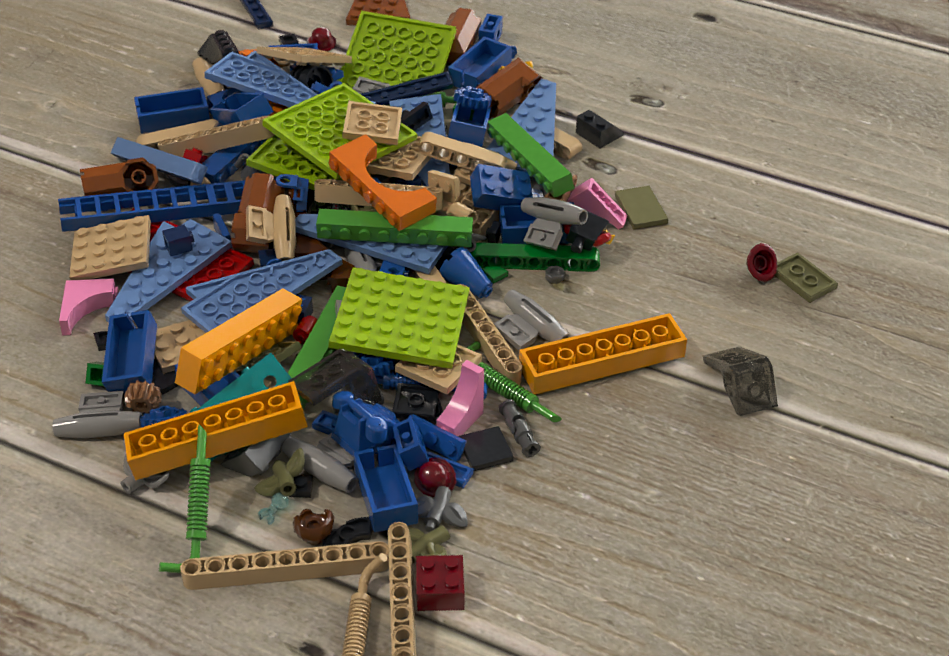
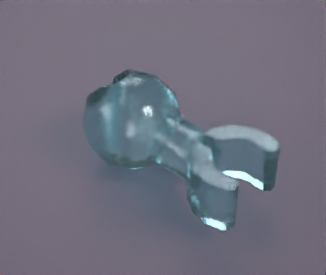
M281 492L273 495L272 504L268 508H263L258 512L259 520H262L264 516H269L267 517L268 525H271L274 522V514L288 506L289 498L282 495Z

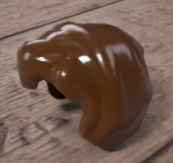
M303 509L300 516L296 515L293 518L294 532L304 542L320 544L332 532L335 521L334 514L329 509H324L325 514H316L310 509Z

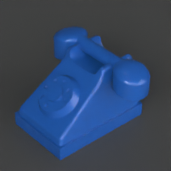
M339 391L332 396V407L340 411L331 438L354 457L353 452L373 449L374 453H376L378 447L396 444L392 425L400 421L391 410L380 404L371 405L364 403L360 398L354 400V394L350 391Z

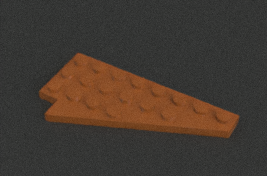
M354 0L346 17V25L356 26L361 11L410 19V14L405 0Z

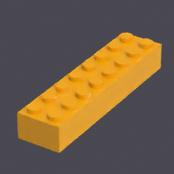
M282 288L181 347L175 383L191 393L197 394L203 389H207L214 382L221 380L222 377L232 373L238 367L245 365L249 360L259 356L265 350L270 349L273 345L283 341L284 338L293 334L298 325V316L302 310V298Z
M668 313L520 349L519 361L522 364V374L532 393L536 395L685 357L687 338L672 315Z
M292 381L124 433L127 462L135 480H139L190 464V460L196 458L198 425L202 426L207 433L205 458H212L219 454L276 438L290 432L299 431L308 426L295 382Z

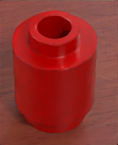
M311 315L302 318L293 331L294 339L304 345L318 319Z

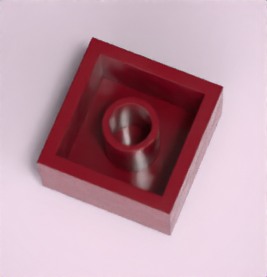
M463 555L416 556L417 611L464 610Z

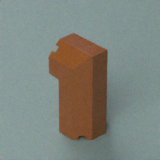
M458 8L456 12L450 14L445 25L455 26L457 30L446 65L453 64L474 46L477 40L481 19L479 16L476 17L474 15L475 12L472 9Z
M519 57L476 87L477 89H482L483 93H487L492 98L489 119L492 117L494 119L504 114L518 102L522 104L540 79H543L540 74Z
M143 157L130 159L123 163L80 169L84 196L152 190L159 187L156 166L149 163Z
M254 173L251 178L249 176L246 177L240 207L237 211L238 213L234 214L231 233H234L235 238H231V243L234 250L258 253V250L273 248V241L265 244L246 241L247 206L266 208L267 211L273 214L276 197L284 194L285 187L278 186L273 175Z

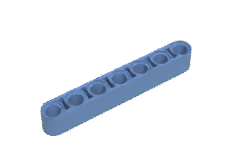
M120 137L116 138L110 154L124 160L143 157L149 163L155 165L157 171L200 185L208 167L198 162Z

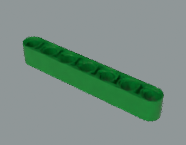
M476 243V249L470 252L481 268L498 266L504 269L546 270L550 266H559L564 271L594 272L600 267V252L596 247H593L591 251L582 249L581 253H574L571 250V246L558 245L556 250L530 244Z

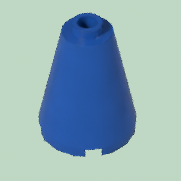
M464 247L451 253L453 257L450 261L446 259L439 271L444 280L453 285L462 284L470 287L469 290L472 294L479 298L488 297L493 290V283L471 253Z

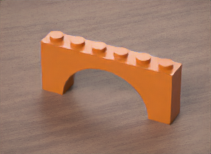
M366 134L329 152L330 168L336 171L344 181L352 186L355 192H358L367 203H370L379 214H382L399 231L436 212L437 198L425 187L415 191L393 190L379 184L369 175L366 168L373 160L377 159V144Z

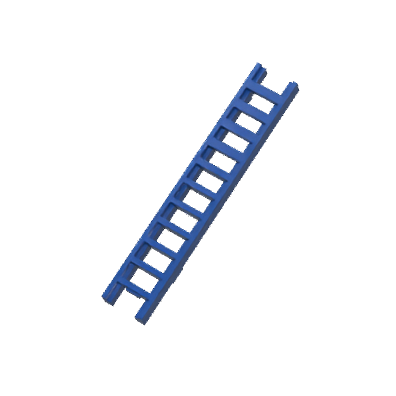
M245 180L58 199L60 215L75 213V217L60 218L62 232L75 231L80 228H89L99 224H108L118 220H127L149 215L152 223L209 217L216 213L220 215L238 213L241 200H235V197L242 196ZM227 198V201L217 202L216 199ZM208 200L209 203L197 204V201ZM190 201V205L178 206L179 202ZM172 203V207L159 208V204ZM153 205L154 208L140 210V206ZM134 207V211L121 212L120 208ZM115 209V213H101V211ZM96 211L95 215L82 216V212Z

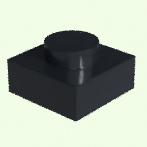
M294 33L279 36L280 45L299 44Z
M493 221L491 227L487 228L485 236L488 239V243H498L501 237V222Z
M313 475L293 477L296 490L289 497L311 498Z

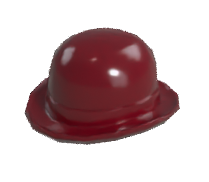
M318 27L312 31L311 36L307 39V44L317 43L318 50L328 52L335 47L336 38L327 28Z
M765 243L755 245L747 257V268L758 281L767 282L771 280L777 271L776 253L770 245Z
M429 458V462L416 469L414 482L417 489L424 495L435 497L436 490L440 486H445L451 491L455 487L456 473L446 460Z

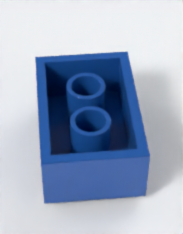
M478 164L470 176L474 207L499 211L500 205L521 204L524 198L533 197L528 172Z

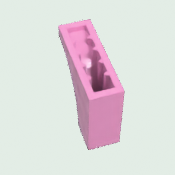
M593 178L575 187L567 202H574V205L608 220L618 230L624 227L627 214Z
M114 279L66 281L59 318L62 336L71 335L75 324L85 315L112 305L119 293V287H115Z
M468 360L462 364L461 375L455 393L444 412L436 420V426L456 436H460L483 414L484 368Z

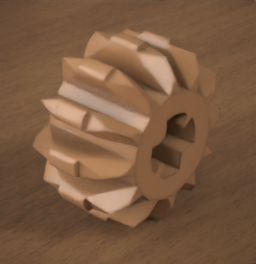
M137 380L136 383H130L124 396L127 403L126 407L132 408V412L138 411L150 414V410L158 408L161 403L162 393H160V388L154 387V383L149 384L146 380L144 382Z

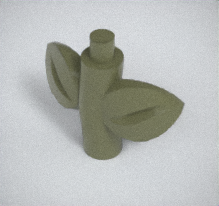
M302 448L297 449L293 453L287 464L281 460H276L272 467L274 475L259 482L254 487L255 491L260 495L268 497L274 496L279 492L284 496L292 495L296 490L293 477H297L302 472L305 464Z
M441 525L427 534L417 528L408 527L412 543V563L416 562V556L446 555V549L440 544L449 540L450 534L444 526Z

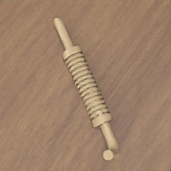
M384 553L379 554L364 568L359 578L358 592L351 596L342 656H364L372 598L367 594V589L372 575L387 561V556Z

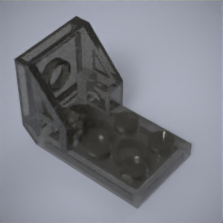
M740 346L703 355L704 364L721 370L724 388L737 415L743 416L778 406L773 366L767 356Z
M341 348L288 381V383L294 381L298 394L313 406L322 402L344 386L346 391L352 392L354 397L377 404L382 400L373 368L349 350Z

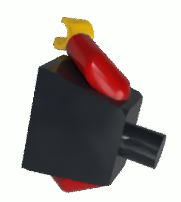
M588 212V219L583 225L562 224L563 230L567 234L566 240L572 243L571 250L574 253H581L582 249L591 251L593 247H599L605 243L611 244L615 235H611L606 230L609 221L591 212Z

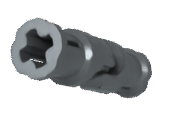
M512 399L505 400L499 405L498 410L504 415L505 423L514 435L515 441L521 445L523 455L532 457L540 451L541 446L534 440L533 432L522 413L518 412L516 402Z

